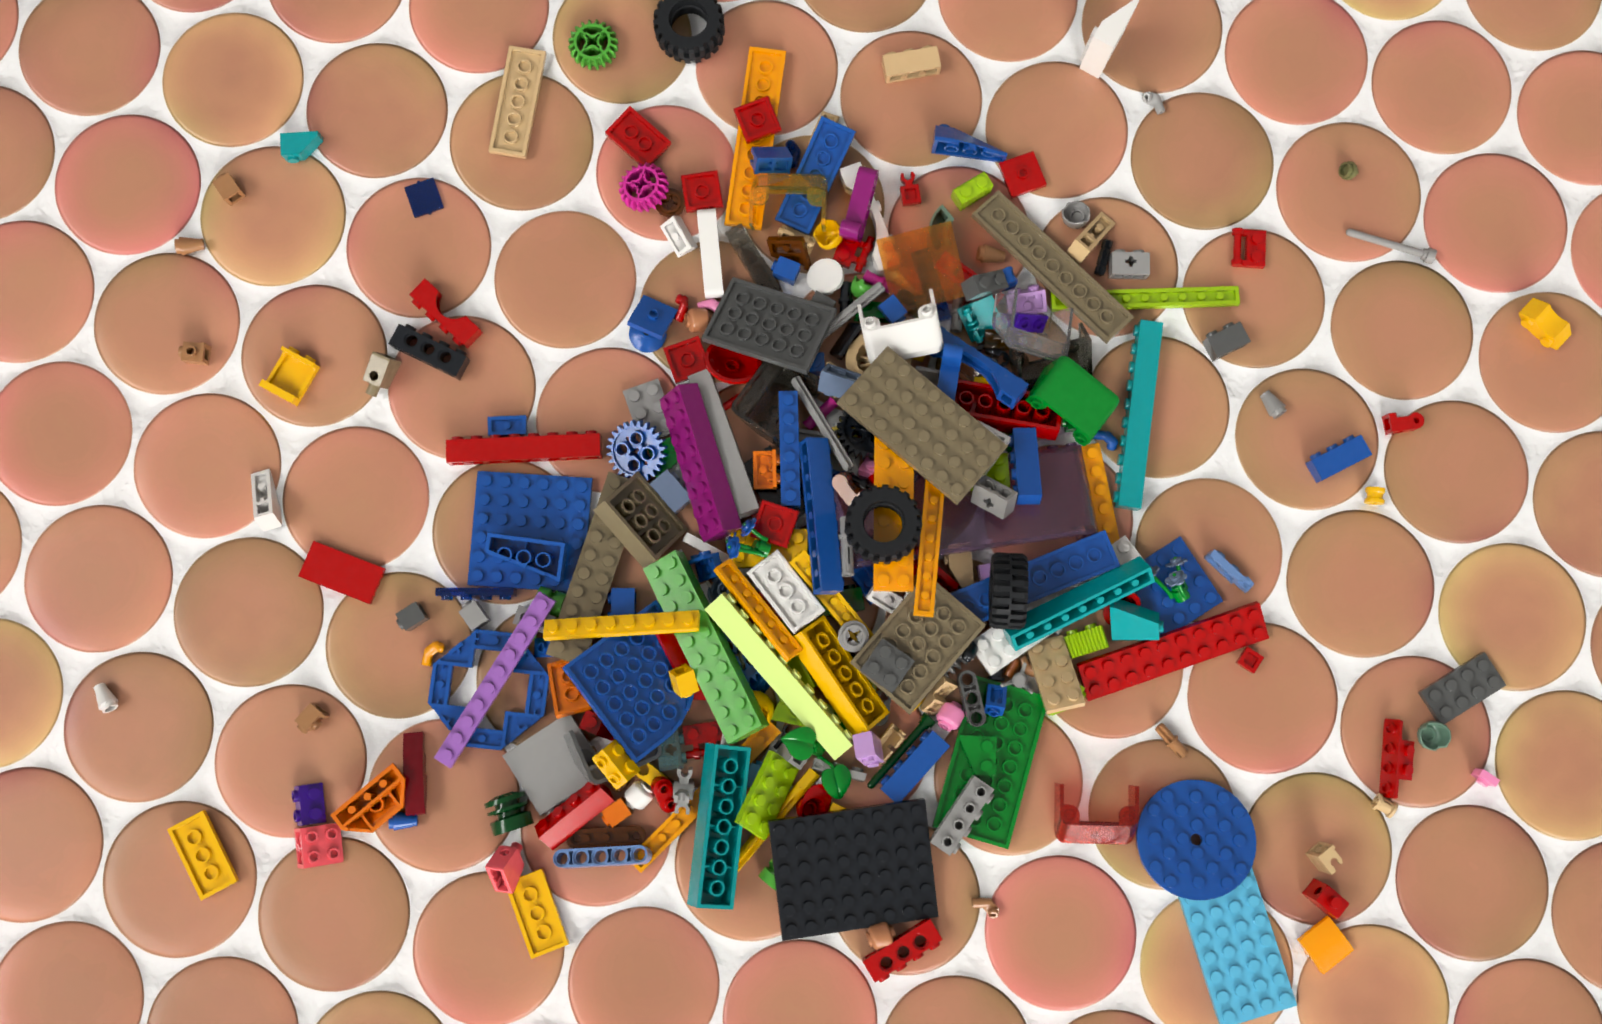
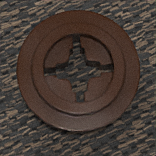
M668 188L669 192L665 193L666 199H661L662 205H655L659 214L666 218L682 214L685 207L684 196L680 191L673 188ZM672 197L673 203L676 205H672L670 210H668V206L665 203L669 202Z

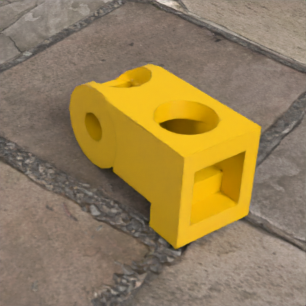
M650 762L640 766L641 771L636 774V776L650 786L656 777L665 776L668 778Z

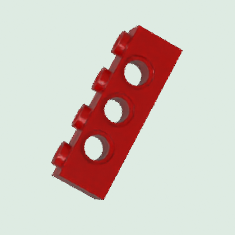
M923 919L893 938L892 944L883 949L874 950L863 957L862 962L874 982L879 981L881 983L890 977L889 974L894 970L898 972L904 969L908 961L920 959L924 955L923 952L927 949L933 950L937 948L943 939L931 919ZM919 935L925 937V942L922 945H916L914 942L915 938ZM901 946L908 948V953L904 956L898 954V949ZM882 958H891V964L889 966H882Z

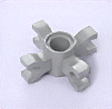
M678 766L677 776L679 778L678 781H674L673 799L674 803H676L675 814L679 813L680 807H685L686 814L689 815V800H693L695 783L693 778H691L693 767H689L688 773L683 774L681 771L682 766Z

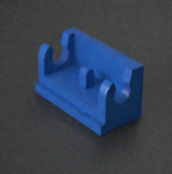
M787 147L751 148L753 160H750V164L754 174H790L793 157Z

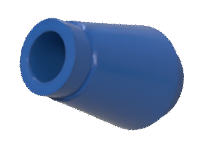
M398 812L388 820L389 829L396 831L418 826V815L406 816L405 812Z

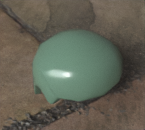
M1428 721L1418 728V742L1423 748L1433 751L1439 748H1446L1451 741V731L1446 725L1438 721Z

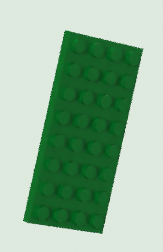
M976 675L984 707L987 685H1000L1001 683ZM1011 685L1006 686V708L1002 716L993 717L985 714V723L979 727L969 725L966 717L963 718L959 726L932 827L937 828L971 776L974 775L994 789L992 792L994 797L989 804H984L981 809L983 810L981 817L977 821L974 819L970 825L972 830L967 837L1005 849H1009L1046 712L1040 694L1034 692L1030 694L1027 690ZM969 693L967 702L974 704L976 696L973 693ZM974 712L971 715L972 722L978 723L980 721V714ZM958 735L997 737L995 776H977L974 774Z

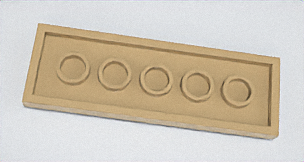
M509 45L488 150L489 153L523 159L527 158L547 56L546 51Z

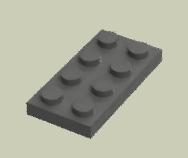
M1481 652L1420 690L1418 694L1435 720L1446 724L1502 689L1506 684L1486 653Z

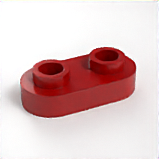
M665 776L656 777L651 783V790L659 807L666 813L674 812L676 803H674L672 783Z

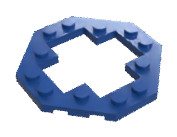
M476 629L441 659L433 663L428 704L435 710L449 731L452 730L466 708L464 706L449 705L454 666L473 668L476 649L502 651L512 633ZM528 648L526 654L524 653L513 670L514 673L530 674L525 713L505 711L503 730L477 728L466 747L502 750L545 716L549 676Z

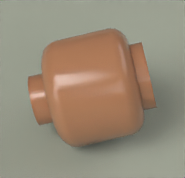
M706 308L689 309L684 314L685 328H688L692 333L705 332L712 314H709Z
M887 922L871 925L868 931L865 932L869 947H873L875 950L883 949L892 944L893 938L896 937L893 926H889Z

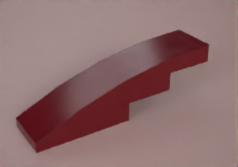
M424 732L403 733V775L406 778V816L426 814L427 775L425 774Z

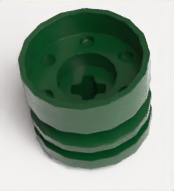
M512 791L494 797L484 804L485 809L492 806L495 807V811L487 813V816L497 815L498 817L496 821L490 824L493 836L534 823L531 811L521 812L520 809L528 804V801L518 803L517 798L526 796L525 791Z

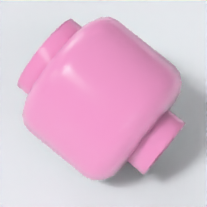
M955 701L951 703L946 702L936 715L938 726L949 732L958 729L965 717V713L961 709L962 706Z

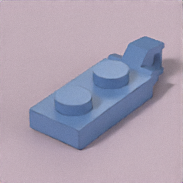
M1214 549L1204 556V559L1231 584L1234 583L1244 593L1248 592L1254 585L1248 576L1245 577L1240 573L1236 565L1230 564L1225 559L1226 557L1222 552Z

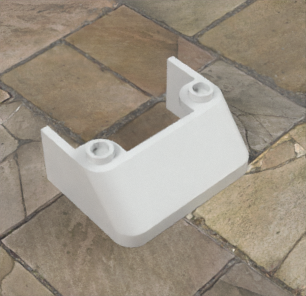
M929 289L931 303L925 304L918 309L919 318L883 326L880 325V321L876 317L864 318L861 304L857 305L870 364L887 346L904 360L938 353L943 349L944 342L933 289Z

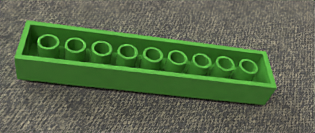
M674 550L643 568L663 612L699 610L700 612L699 632L674 634L690 667L694 670L696 680L727 743L736 744L768 726L769 723L722 629L704 610L710 604L684 552Z

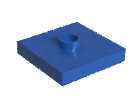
M643 295L630 316L627 325L662 340L678 310Z

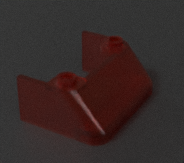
M1055 783L1054 834L1058 841L1062 843L1126 845L1132 842L1139 821V786L1128 785V806L1120 810L1119 822L1080 821V813L1077 807L1071 804H1064V784Z

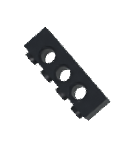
M398 324L388 343L391 347L458 380L461 379L470 362L466 352L458 348L454 351L449 348L450 345L440 340L438 343L432 340L433 337L425 332L420 334L416 332V328L409 324L405 326ZM417 339V344L410 346L411 340ZM429 347H434L433 353H426ZM446 355H451L449 362H443Z

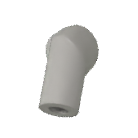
M1149 91L1143 93V102L1154 106L1157 115L1166 111L1158 94Z

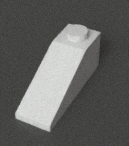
M266 469L251 474L255 521L263 531L282 526L281 509L271 470Z

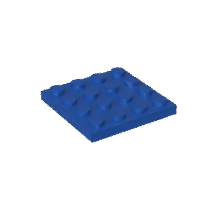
M1181 536L1144 560L1150 567L1156 565L1160 567L1155 576L1171 591L1172 589L1169 584L1165 583V579L1169 577L1170 573L1177 570L1176 566L1169 568L1165 565L1170 563V559L1174 557L1187 559L1188 561L1180 565L1184 574L1187 575V578L1184 580L1188 586L1187 590L1190 593V598L1184 602L1177 603L1174 598L1170 599L1168 594L1156 582L1135 592L1140 598L1141 607L1159 613L1160 621L1164 622V632H1160V634L1186 626L1223 602V599Z

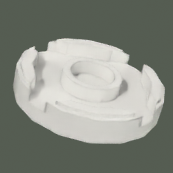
M830 258L820 259L809 268L807 273L808 285L814 292L817 290L824 295H831L842 286L844 271L837 261Z

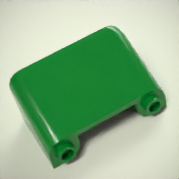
M1060 356L1044 367L1025 399L1035 409L1049 407L1076 428L1073 432V437L1082 446H1086L1091 442L1120 401L1115 393L1067 356Z

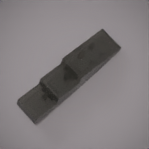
M739 223L724 232L753 282L757 285L780 291L781 288L764 258L761 257L753 241L750 240L743 225Z

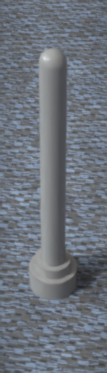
M1354 229L1346 230L1347 236L1418 256L1423 262L1428 264L1433 263L1437 254L1436 249L1424 248L1422 250Z

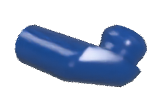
M1099 430L1093 439L1104 440L1107 443L1108 450L1114 451L1117 449L1118 439L1111 432Z

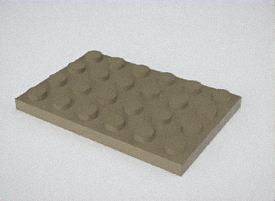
M937 582L933 618L913 616L915 586L914 591L905 597L850 662L851 665L860 671L882 638L915 660L893 694L862 673L909 715L986 626L982 620Z

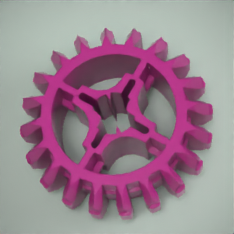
M646 162L644 166L639 163L637 168L632 166L631 171L626 170L627 175L622 176L623 182L619 183L621 187L619 193L627 207L642 213L644 209L649 212L651 207L656 209L655 205H662L661 199H666L665 193L669 192V182L661 168ZM651 177L656 179V183H652ZM632 192H636L637 198L632 197Z

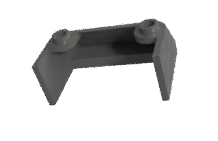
M573 730L567 732L564 735V739L575 765L586 779L593 785H599L608 781L592 760V757H594L593 753L588 749L581 750ZM661 745L636 763L637 766H643L659 758L662 753Z

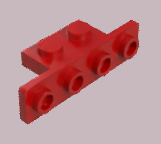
M1384 719L1379 793L1383 797L1394 799L1398 798L1399 779L1412 781L1413 756L1415 752L1414 741L1402 740L1403 721L1398 719Z

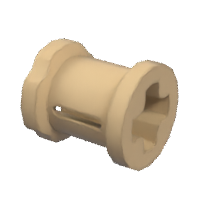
M1378 793L1372 800L1370 807L1383 812L1386 817L1391 818L1398 809V803L1391 802Z

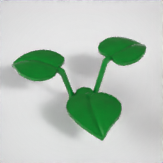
M841 721L840 725L844 730L847 729ZM799 727L789 731L781 738L782 743L795 759L806 760L814 755L817 756V759L828 764L830 768L822 772V785L833 798L841 799L851 783V773L845 765L837 764L834 766L822 756L825 749L816 740V733L811 728Z

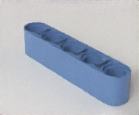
M642 845L560 849L553 855V863L557 867L566 869L642 865L649 863L652 859L650 848ZM643 849L645 856L642 860H639L638 852ZM624 850L626 856L624 860L620 861L618 855ZM602 852H605L606 859L603 862H601L599 860V855ZM586 853L587 859L584 863H581L580 856ZM566 854L568 857L567 862L562 864L561 857Z

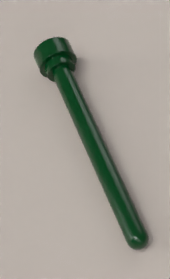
M925 712L920 717V724L867 783L869 789H873L925 729L928 730L929 727L932 728L936 722Z

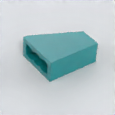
M1122 599L1110 604L1112 640H1160V632H1164V622L1160 621L1158 612Z

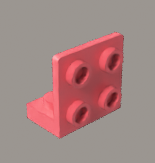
M336 823L294 829L298 868L305 869L344 861L341 829Z

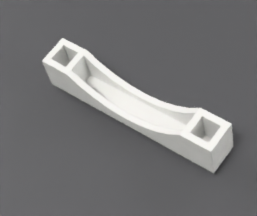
M861 162L839 169L841 183L845 192L849 195H852L858 169L862 166ZM873 196L869 211L876 238L872 262L877 275L881 276L898 270L902 259L899 251L896 252L894 249L895 240L893 235H889L887 228H889L888 222L885 217L882 218L880 213L882 211L881 204Z

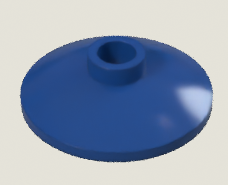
M630 327L629 339L632 345L637 350L645 353L655 352L660 349L667 337V332L663 339L660 340L651 335H645L644 332Z

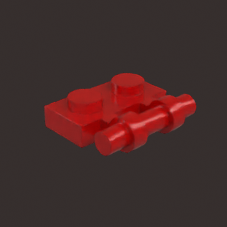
M868 236L866 242H856L843 238L842 242L837 246L833 260L846 269H849L851 263L856 264L854 270L861 273L863 267L867 265V257L869 252L873 250L875 238ZM857 248L863 249L860 257L855 256Z
M717 721L682 726L685 746L693 744V750L686 751L687 759L694 758L699 760L701 757H704L705 749H700L699 743L710 742L717 744L716 741H720L722 738V731Z

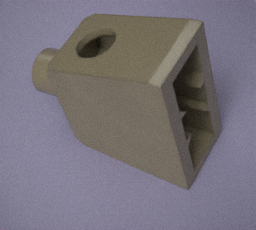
M373 351L363 376V380L369 383L365 393L377 397L380 388L388 389L402 362L386 354Z

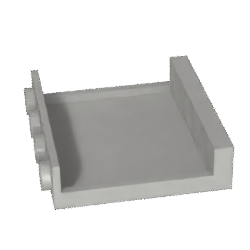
M574 715L557 719L502 755L540 816L543 814L549 815L556 808L555 806L565 802L572 794H575L589 782L575 765L564 739V735L573 730L581 750L588 749L594 756L596 755L595 750L575 721Z

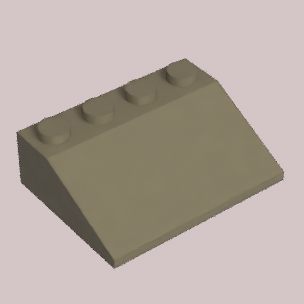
M636 472L593 510L643 568L656 561L688 530L639 472Z

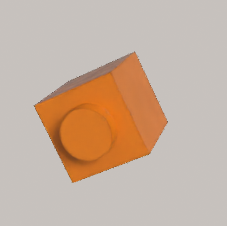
M621 797L601 811L603 814L601 818L607 826L611 825L613 828L634 812L626 805L625 799Z

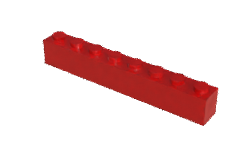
M594 430L585 431V434L569 431L566 432V435H559L558 432H549L545 436H540L539 433H529L528 436L522 437L520 434H509V437L490 435V438H482V436L476 435L471 436V439L454 436L452 440H446V463L450 466L603 459L602 436Z

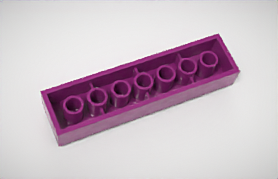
M698 383L680 384L659 399L660 406L666 419V426L671 435V442L677 455L682 478L688 491V497L693 507V514L697 520L699 534L702 537L703 543L722 540L742 527Z

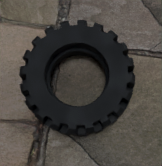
M660 0L657 4V9L654 11L653 25L661 50H665V54L668 57L674 56L675 61L681 62V60H684L685 63L690 64L691 61L695 60L696 63H699L702 58L706 60L710 58V53L715 54L719 50L718 45H722L723 36L725 35L724 15L721 5L717 4V0ZM685 14L699 15L707 22L705 29L692 37H684L673 31L672 25L677 18Z
M882 484V487L874 485L869 490L864 489L858 497H854L845 517V534L847 535L849 545L853 547V551L856 554L859 553L862 559L866 561L869 559L875 564H878V562L890 564L892 561H900L902 557L909 555L911 550L915 548L921 534L922 514L920 509L917 508V502L914 499H910L909 493L899 491V487L889 488L888 485ZM875 508H889L900 516L902 530L896 539L889 542H879L872 539L866 533L864 527L865 518Z
M995 553L991 557L988 605L989 625L994 629L1020 630L1025 627L1028 608L1029 572L1027 556L1022 553Z

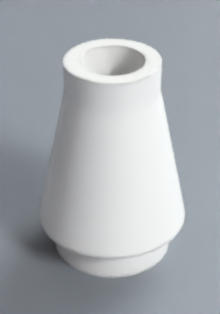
M105 683L94 686L93 689L96 694L99 710H102L103 713H109L118 708V699Z

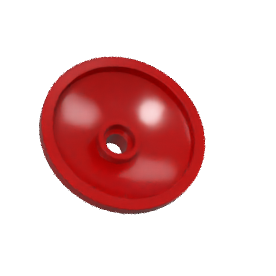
M712 344L705 353L704 362L707 370L716 379L725 383L744 384L750 382L759 374L761 369V360Z

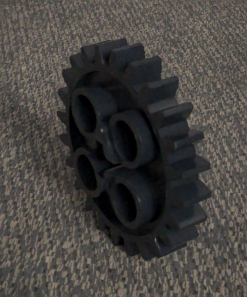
M843 410L844 416H839L841 423H837V428L840 429L837 431V436H841L839 438L840 442H844V449L849 448L848 455L854 452L855 459L862 455V461L865 460L866 456H869L870 461H872L874 442L871 439L874 438V435L871 432H866L865 427ZM859 435L862 439L854 440L852 436Z

